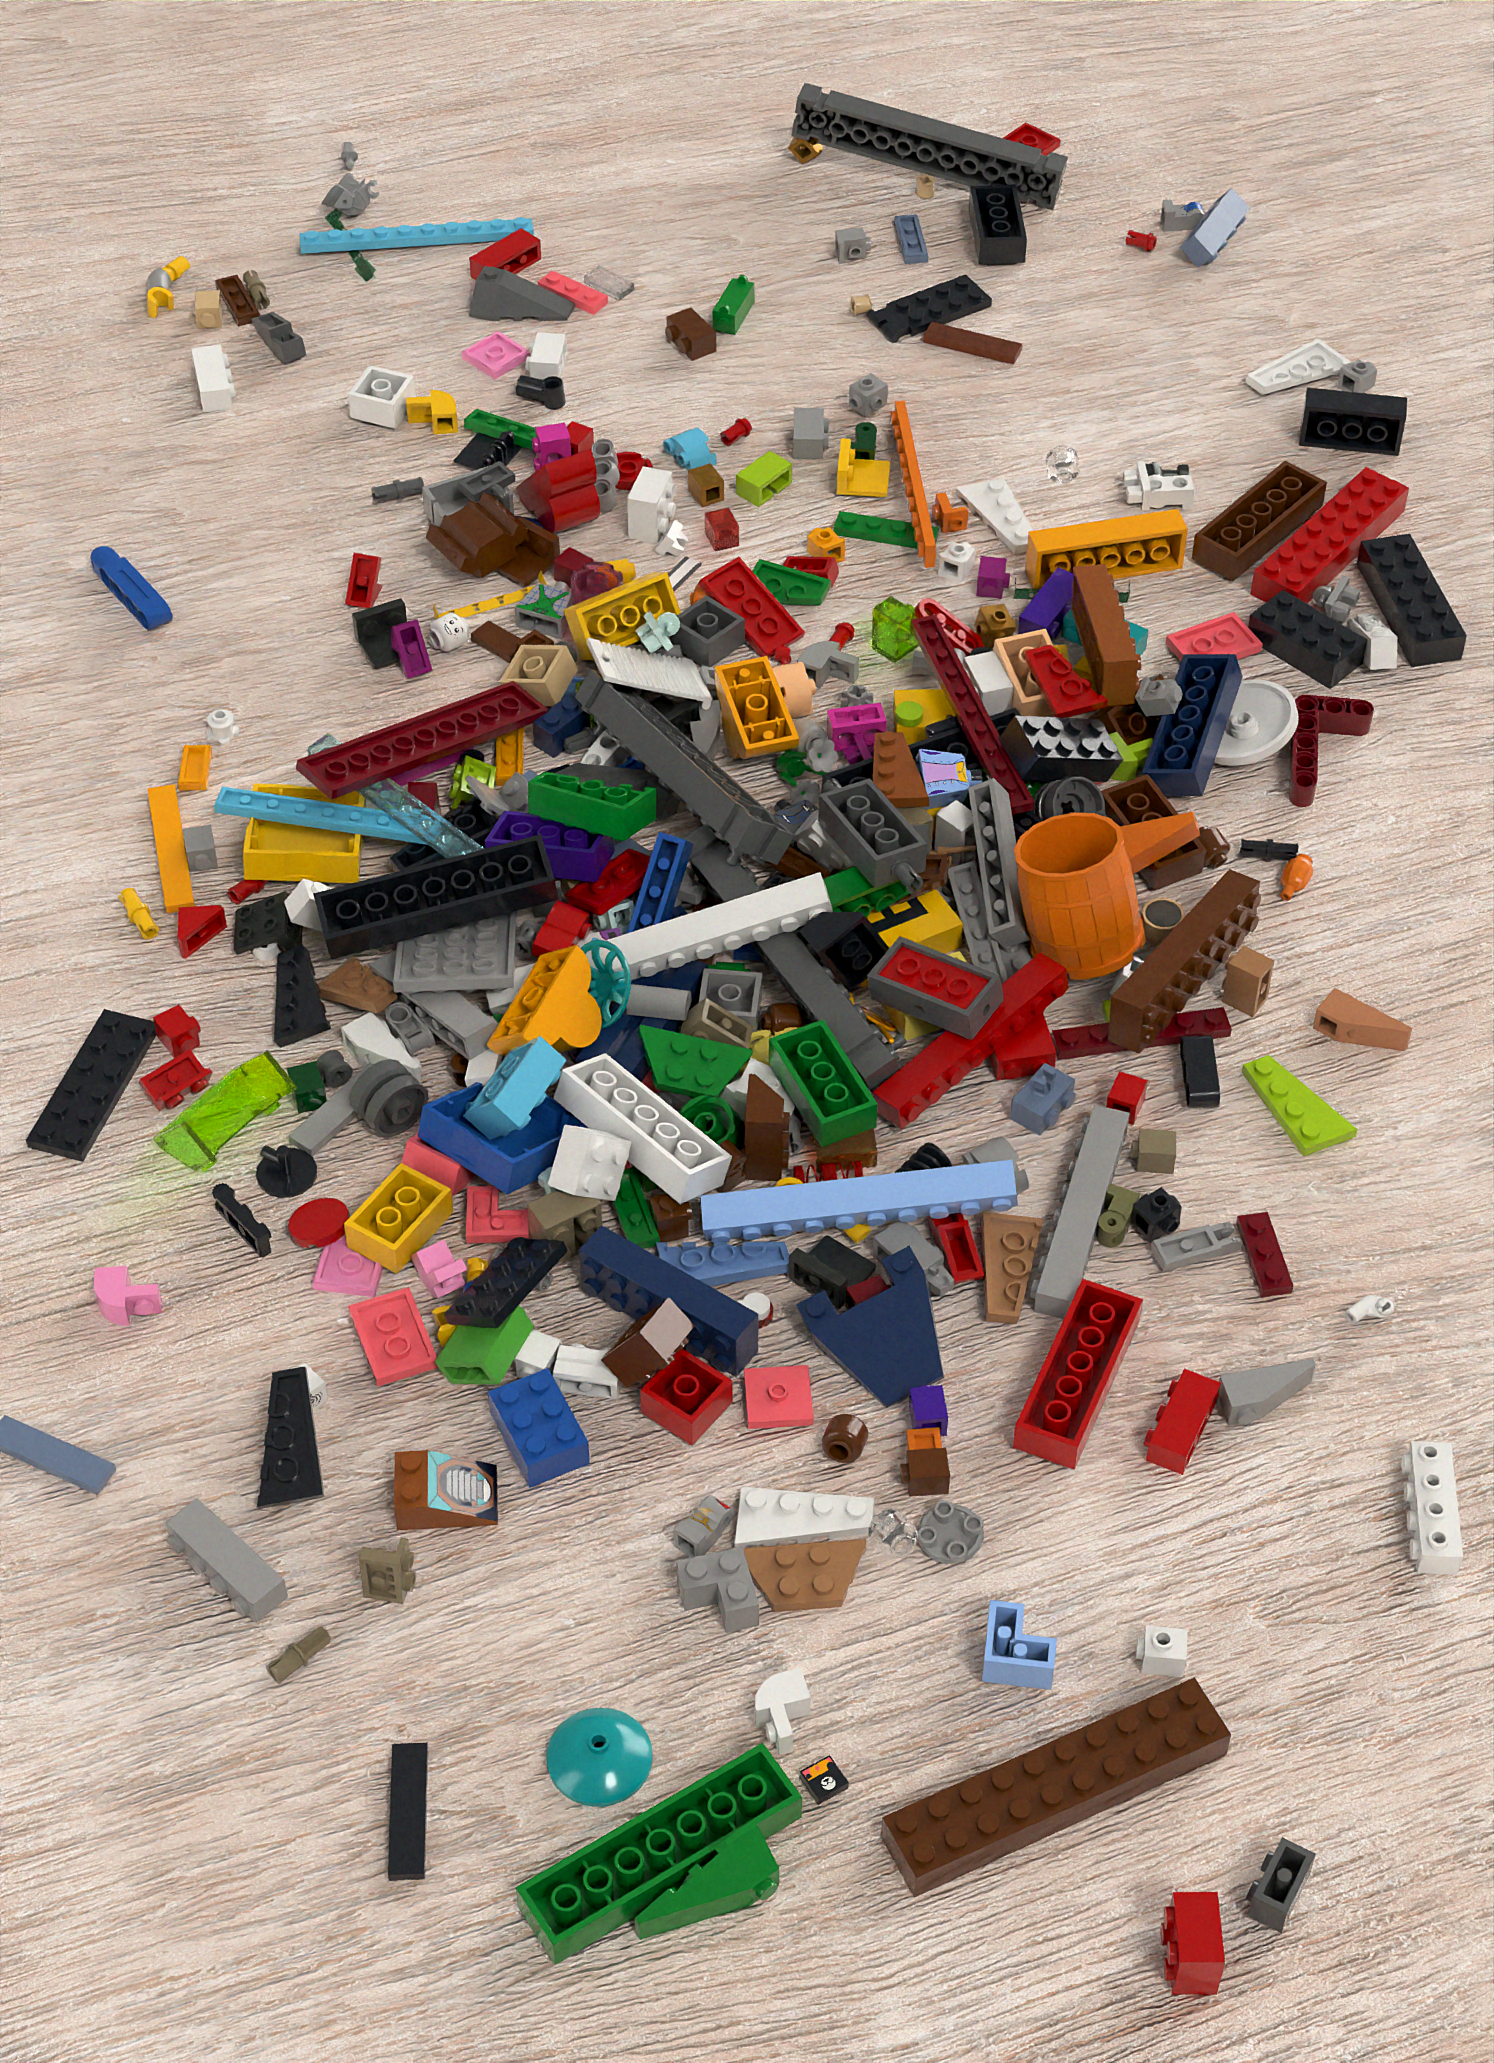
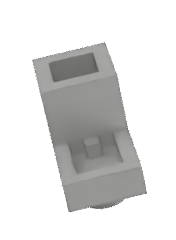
M821 641L808 646L797 660V662L804 663L808 679H813L815 686L820 689L829 676L853 684L858 679L859 657L839 651L838 642Z

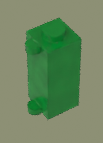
M741 274L738 279L732 278L714 307L712 316L713 329L715 331L736 335L755 303V283L748 282L746 275Z

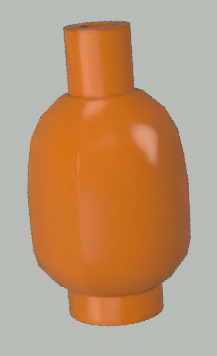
M1300 853L1295 858L1290 859L1284 867L1281 875V883L1284 888L1280 894L1283 900H1291L1293 894L1303 890L1313 875V867L1311 865L1313 861L1308 855Z

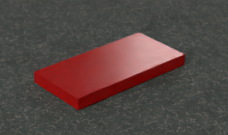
M739 556L699 580V587L708 597L745 619V639L760 657L767 656L769 659L775 655L778 645L789 647L804 637L806 632Z

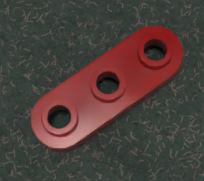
M924 598L915 606L914 615L916 618L937 615L953 648L962 650L966 657L970 656V652L973 649L984 647L983 641L977 633L934 599Z

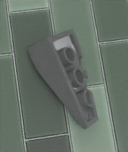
M484 266L475 282L469 317L488 321H500V317H514V321H522V318L535 317L538 321H567L575 308V303L507 270Z

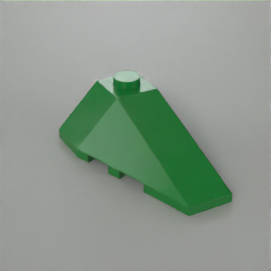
M754 1820L720 1842L714 1848L718 1854L705 1866L701 1867L698 1863L688 1871L689 1875L678 1890L676 1887L668 1888L635 1918V1931L640 1940L748 1907L759 1899L762 1901L768 1899L776 1892L779 1886V1867Z

